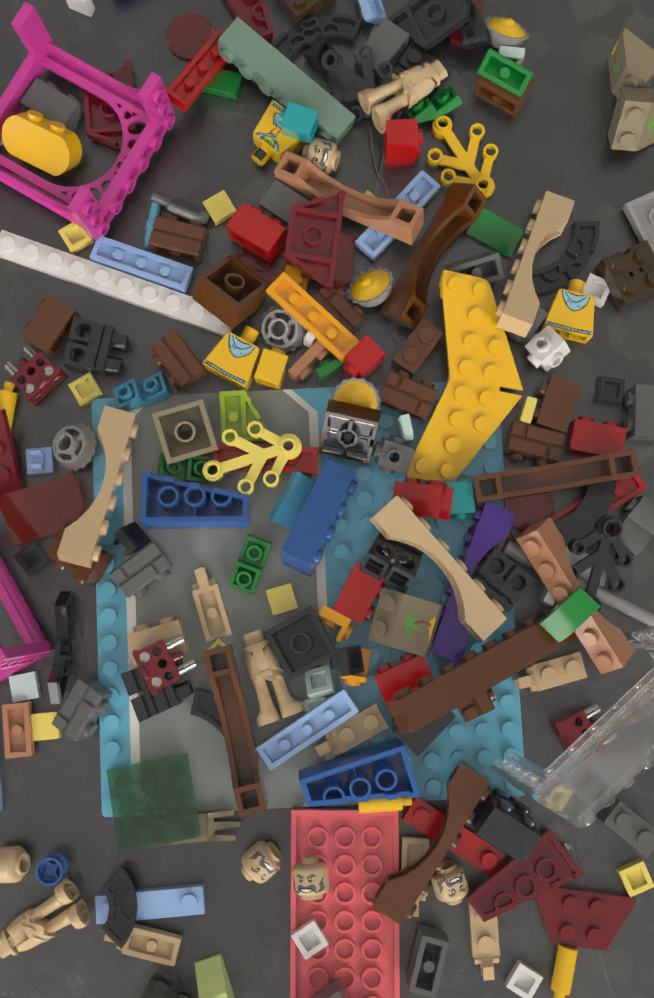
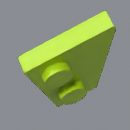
M220 391L221 439L225 430L233 429L239 437L251 443L267 442L260 437L252 438L247 431V427L252 421H258L264 429L267 430L246 391ZM259 426L251 428V433L253 434L260 432ZM234 434L226 436V441L232 442L235 439Z

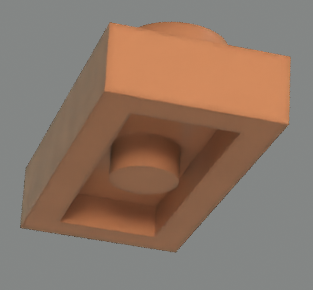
M317 340L288 370L289 377L295 383L300 379L304 381L313 372V365L318 360L323 362L331 352Z
M31 701L2 704L5 759L35 755V746L32 739Z

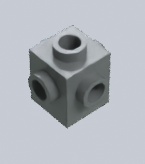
M391 434L390 438L382 436L381 441L375 443L372 456L375 457L374 461L379 465V470L389 474H394V471L407 474L416 449L412 445L406 444V439Z

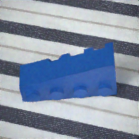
M327 459L281 549L283 565L311 577L315 566L319 565L324 555L323 549L327 541L330 542L335 533L336 527L334 526L337 519H341L346 511L347 504L345 502L348 495L353 496L359 483L355 481L357 471Z
M142 471L140 523L146 529L250 528L251 502L248 495Z
M398 737L298 770L299 782L307 806L343 804L345 801L368 802L369 799L381 798L392 800L405 796H410L411 798L421 797L404 743Z

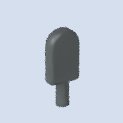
M156 191L152 194L151 200L165 206L168 212L202 224L207 223L209 220L208 211L180 198L172 199Z

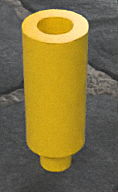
M4 382V388L0 390V410L6 409L11 430L18 394L14 392V383Z
M405 796L392 800L381 798L369 799L368 802L358 801L359 813L402 811L403 806L412 805V798Z
M558 945L550 987L554 991L553 998H565V995H570L578 954L577 947Z

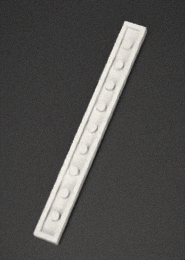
M5 230L0 232V258L223 337L228 332L232 333L233 329L229 328L193 300L191 296Z

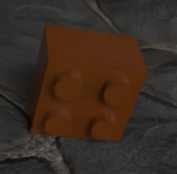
M230 254L198 277L192 299L229 328L233 329L263 305L267 294L266 289L270 284Z

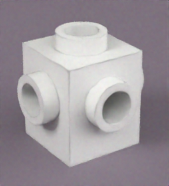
M549 325L540 333L533 335L525 345L530 354L527 356V359L536 368L541 366L546 372L551 368L557 367L570 352L565 340Z

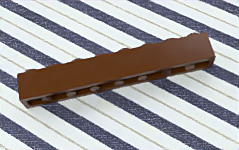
M552 606L540 612L542 617L538 619L532 617L521 623L522 628L519 630L514 627L501 634L502 639L499 641L492 639L480 645L481 651L476 653L475 650L461 655V662L457 664L450 662L438 668L439 674L435 676L428 674L416 680L418 685L410 689L409 686L399 689L394 692L395 698L386 703L401 734L416 732L578 638L577 635L573 632L559 643L539 624L555 607Z

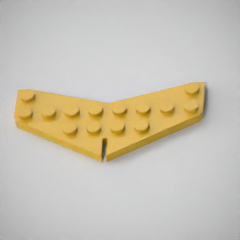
M443 270L441 272L439 289L440 298L443 301L449 368L448 380L416 447L409 470L404 477L425 481L438 480L445 481L446 483L454 482L522 397L521 395L502 392L500 388L519 392L523 391L505 330L496 327L499 317L495 315L497 305L489 282L483 278Z

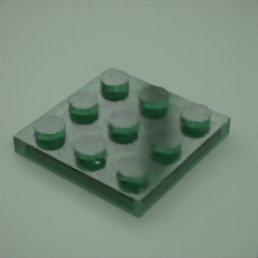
M188 753L107 770L119 854L202 836Z

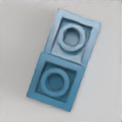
M161 371L141 382L132 378L112 389L117 409L123 411L148 406L172 396L166 375Z
M298 471L292 472L284 494L276 499L269 520L291 530L316 481Z

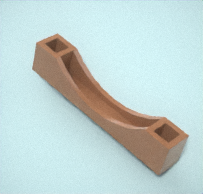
M285 151L274 170L278 181L308 201L321 196L323 198L333 196L339 191H346L342 216L409 245H413L424 225V208L400 198H378L353 190L325 174L308 159L289 151Z
M550 517L529 526L516 539L557 604L560 605L580 586L571 568L564 538ZM598 611L574 631L601 674L624 668L634 652L621 629L611 624Z

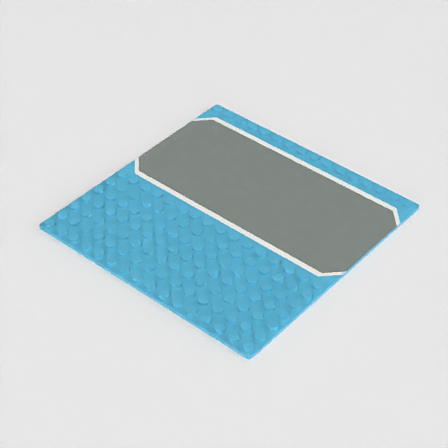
M431 382L435 385L434 389L439 390L425 423L410 417L414 440L405 442L406 444L412 445L416 449L447 382ZM373 385L378 390V396H380L384 385ZM335 387L246 391L268 431L278 436L294 434L300 439L302 447H317L319 450L329 399H332L331 394L335 391ZM219 393L172 395L151 405L127 410V412L136 414V423L139 424V430L136 439L131 438L129 447L132 448L129 462H124L121 471L125 472L121 487L116 486L114 495L117 496V502L114 511H109L106 520L110 521L106 536L101 535L98 544L114 556L99 583H96L98 681L101 685L113 691L109 699L111 702L109 709L99 716L101 804L104 817L238 810L233 791L225 738L212 724L190 714L196 687L213 692L202 654L203 651L207 650L216 641L206 642L192 594V584L198 583L194 569L206 567L209 579L215 578L219 585L233 632L232 635L220 639L226 645L233 644L252 733L256 745H259L306 712L304 710L282 718L272 682L266 680L280 720L257 727L256 716L260 712V707L254 685L247 674L244 661L246 652L242 649L245 647L242 636L262 629L264 634L265 631L309 606L314 608L317 615L323 605L333 609L356 562L362 564L380 533L369 519L393 498L394 482H405L404 473L394 471V474H389L379 470V465L375 463V457L372 456V453L369 464L318 453L317 475L304 474L305 476L317 481L327 459H330L357 471L355 481L359 483L354 495H348L345 502L347 504L346 511L341 519H337L334 526L336 527L335 533L331 541H327L323 549L324 555L319 565L315 566L311 577L282 564L281 549L291 530L269 520L276 499L284 494L291 474L281 473L278 485L273 488L265 485L263 481L265 473L259 474L254 484L253 493L248 495L251 502L250 528L146 529L140 523L142 471L157 475L159 453L163 452L152 413L206 398L214 424L217 444H222ZM100 398L92 401V432L95 433L94 439L97 441L95 446L96 453L93 455L94 500L101 489L106 470L105 455L98 439L97 428L104 406L117 409L114 398ZM379 404L381 414L373 449L375 443L381 441L382 436L390 438V435L393 434L401 437L397 419L405 414ZM501 423L454 482L471 481L473 476L504 471ZM269 442L253 443L255 445L274 446ZM291 442L284 444V446H294ZM214 451L199 456L213 457ZM229 471L224 474L223 479L219 482L199 484L240 493L238 483L240 480L245 479L248 472ZM269 475L266 481L272 484L276 481V476ZM421 480L420 484L428 485L429 481ZM244 483L241 486V490L244 492L249 491L251 488L249 483ZM506 498L487 501L507 509ZM474 499L475 509L477 506L481 507V505L485 502L475 503ZM473 514L468 515L467 520H452V516L450 520L421 517L430 525L431 534L436 539L441 538L450 549L448 553L454 559L458 555L463 556L466 548L463 545V540L467 531H472L475 521H472ZM135 521L151 541H156L173 565L168 569L171 574L160 582H157L156 579L152 580L147 584L149 590L136 598L133 594L127 598L109 575V572L135 554L124 556L122 553L126 551L125 547L121 543L118 545L114 544L117 538L114 534L121 527ZM248 534L273 543L253 595L228 586ZM509 534L506 539L497 543L492 548H497L502 552L506 542L509 540ZM490 550L486 552L480 559V561L476 564L470 577H472V575L475 573V571L478 569L481 563L485 560ZM425 553L422 555L415 578L405 594L444 605L448 596L444 594L448 579L440 567ZM390 565L383 574L385 578L391 569ZM291 583L298 608L273 616L266 590ZM386 585L385 587L386 589L400 592L389 585ZM375 596L371 604L375 609L369 621L363 620L362 624L351 620L350 625L354 627L347 641L342 639L340 644L334 641L341 628L340 625L337 624L334 629L324 623L322 624L336 649L344 648L345 645H360L361 648L371 649L367 682H360V687L344 684L345 679H340L339 677L340 668L333 669L335 690L338 692L345 687L359 707V711L376 703L389 728L342 754L334 755L333 751L320 757L315 749V745L326 739L325 736H322L271 771L258 753L268 800L267 809L315 807L307 806L299 782L298 770L397 737L390 726L393 723L391 720L393 717L392 713L385 704L373 674L377 673V667L387 662H390L391 665L401 662L400 657L409 652L367 640L379 597ZM514 607L509 613L504 611L503 614L507 619L484 641L476 640L468 631L470 639L465 653L475 650L476 653L481 651L480 645L492 639L499 641L502 639L501 634L514 628ZM174 616L175 621L183 620L190 650L182 652L184 656L182 661L185 663L191 659L195 660V662L185 666V668L195 663L197 664L196 668L182 674V679L176 682L179 684L190 680L194 693L183 699L184 702L139 723L130 700L147 693V690L129 696L125 688L121 673L138 668L137 665L134 666L126 634L133 633V627L148 623L150 628L160 625L158 620ZM429 652L428 658L424 657L433 676L440 673L438 668L450 662L457 663L432 652ZM330 658L311 669L322 667L325 665L331 666ZM305 672L292 680H289L288 676L284 678L287 689L293 699L302 702L309 698L307 696ZM518 673L491 688L496 697V700L493 701L494 710L480 715L469 722H465L462 719L458 708L452 710L457 717L419 757L404 744L421 798L426 801L447 800L446 781L460 759L488 777L491 782L489 787L492 789L498 787L508 797L525 795L526 779L519 688L515 689L512 679L517 677ZM345 801L343 804L319 806L354 805L358 804V801Z

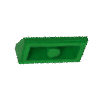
M489 48L477 71L481 76L519 97L523 95L535 74Z
M221 69L203 92L237 100L243 75Z
M483 208L477 220L470 225L466 235L510 258L525 231Z

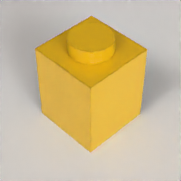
M264 348L254 376L255 382L280 390L289 365V356L285 355L286 353L278 348H271V350Z

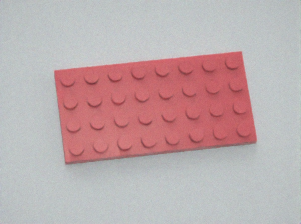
M291 808V932L314 917L328 938L329 945L305 960L291 937L290 998H309L336 978H339L351 998H400L399 924L373 907V897L387 874L399 871V811L359 813L358 808ZM318 856L319 862H324L328 865L329 890L323 894L322 899L302 900L301 896L294 892L293 868L296 864L302 863V857Z

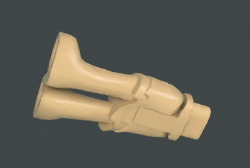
M439 60L431 64L425 62L423 66L417 65L399 73V77L390 83L360 91L358 93V100L366 114L372 113V120L376 129L383 134L385 133L386 120H391L394 113L407 105L408 109L413 105L415 106L417 102L430 94L434 88L438 87L440 81L446 78L448 74ZM402 90V94H400V95H398V96H396V97H394V98H392V99H390V100H388V101H386V102H384V103H381L383 100H385V99L388 98L389 96H391V95H393V94H395V93H397V92H399V91Z
M262 629L243 635L245 647L242 649L246 652L244 656L245 666L249 679L252 680L260 707V712L256 716L257 727L280 720L266 680L272 682L282 718L304 711L303 703L293 699L284 681V678H287L275 652L270 644H268L269 641L265 640Z
M68 878L60 880L55 886V894L39 906L29 908L21 913L8 927L2 930L0 935L1 958L4 959L10 954L13 956L17 955L19 952L29 950L42 942H47L57 936L56 931L71 924L76 929H82L90 924V913L84 899L73 903L69 908L51 920L45 917L63 905L72 903L79 897L80 892Z

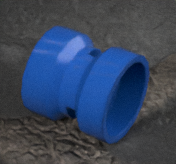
M62 851L50 852L36 867L38 881L46 886L56 884L69 870L70 861L68 856Z

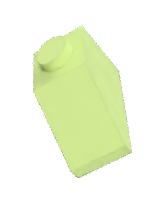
M221 953L195 962L199 998H235Z

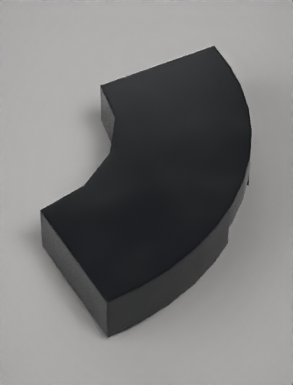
M120 866L101 887L107 896L109 904L108 918L101 930L122 949L134 928L138 903L134 884L127 871Z

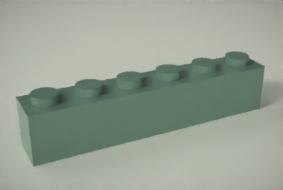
M238 16L218 39V52L223 60L227 63L232 62L239 68L240 73L246 79H252L257 83L265 95H271L285 109L290 101L318 111L320 121L315 132L318 138L334 142L338 145L353 127L356 116Z

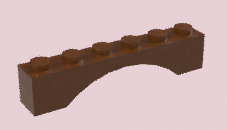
M452 183L380 311L395 326L415 329L428 308V285L437 262L454 239L477 220L488 200L475 184Z
M631 449L554 464L471 477V481H473L475 503L631 478L640 476L636 450Z
M233 644L203 651V656L224 733L239 817L267 810L268 800Z
M461 759L459 760L446 781V813L435 841L426 853L413 864L400 871L387 874L373 897V907L400 926L405 918L407 920L411 919L417 908L415 902L420 894L425 896L431 887L432 881L430 878L435 871H441L447 860L445 857L450 847L454 849L461 839L462 834L459 832L464 824L469 825L475 817L476 810L474 808L479 800L483 802L490 793L491 787H489V784L491 782L488 777Z

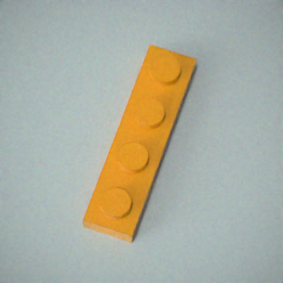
M285 272L266 289V293L341 362L344 361V356L360 342Z

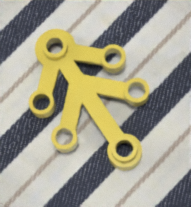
M252 421L247 427L249 435L252 438L260 437L274 445L263 449L239 437L235 430L227 429L222 434L223 442L227 446H235L249 454L221 463L216 460H210L203 466V475L208 481L215 483L222 480L226 472L252 464L245 479L240 480L238 483V490L241 494L251 495L254 491V484L267 459L277 456L271 471H267L263 476V481L267 487H276L279 483V476L287 461L295 459L301 453L302 444L296 435L284 434L278 436L264 429L260 422ZM259 426L260 432L253 434L251 433V428ZM228 434L235 435V439L232 442L226 441ZM287 442H291L294 445L289 451L283 448ZM211 466L218 468L217 473L214 475L208 473ZM269 475L276 476V481L272 484L266 481ZM244 483L251 485L250 490L247 492L241 490V486Z

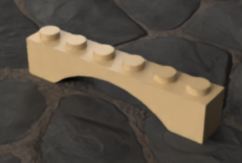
M547 190L542 200H536L531 213L535 215V218H530L524 232L528 234V238L522 239L517 252L521 254L520 260L515 259L510 274L514 275L513 280L508 279L503 291V295L507 297L505 301H500L495 313L499 317L496 327L524 338L527 336L540 305L532 280L534 256L546 243L561 235L572 212L574 200Z
M104 406L97 428L98 439L106 460L103 484L90 508L77 521L65 528L57 552L60 561L87 568L92 567L93 561L98 562L102 546L98 544L101 535L106 536L110 521L106 520L109 511H114L117 502V496L114 495L116 486L121 487L125 472L121 471L124 462H129L132 448L129 447L131 438L136 439L139 424L136 423V414Z
M398 495L393 497L369 520L387 540L399 541L415 547L428 555L440 567L454 591L458 608V620L476 640L484 641L507 619L502 613L504 611L503 607L495 599L490 600L484 593L486 589L482 583L476 578L472 580L466 573L468 569L465 564L458 558L454 559L448 553L450 550L448 545L441 538L436 539L431 534V527L423 518L420 517L418 519L415 516L410 502L404 497L400 499Z

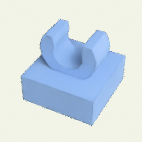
M52 447L26 449L27 475L56 474L55 455Z

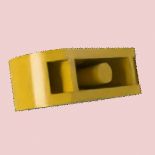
M28 110L7 118L2 126L3 144L10 155L53 176H58L74 169L82 158V146L75 132L65 128L66 126L61 122L50 121L44 118L43 114L38 111Z

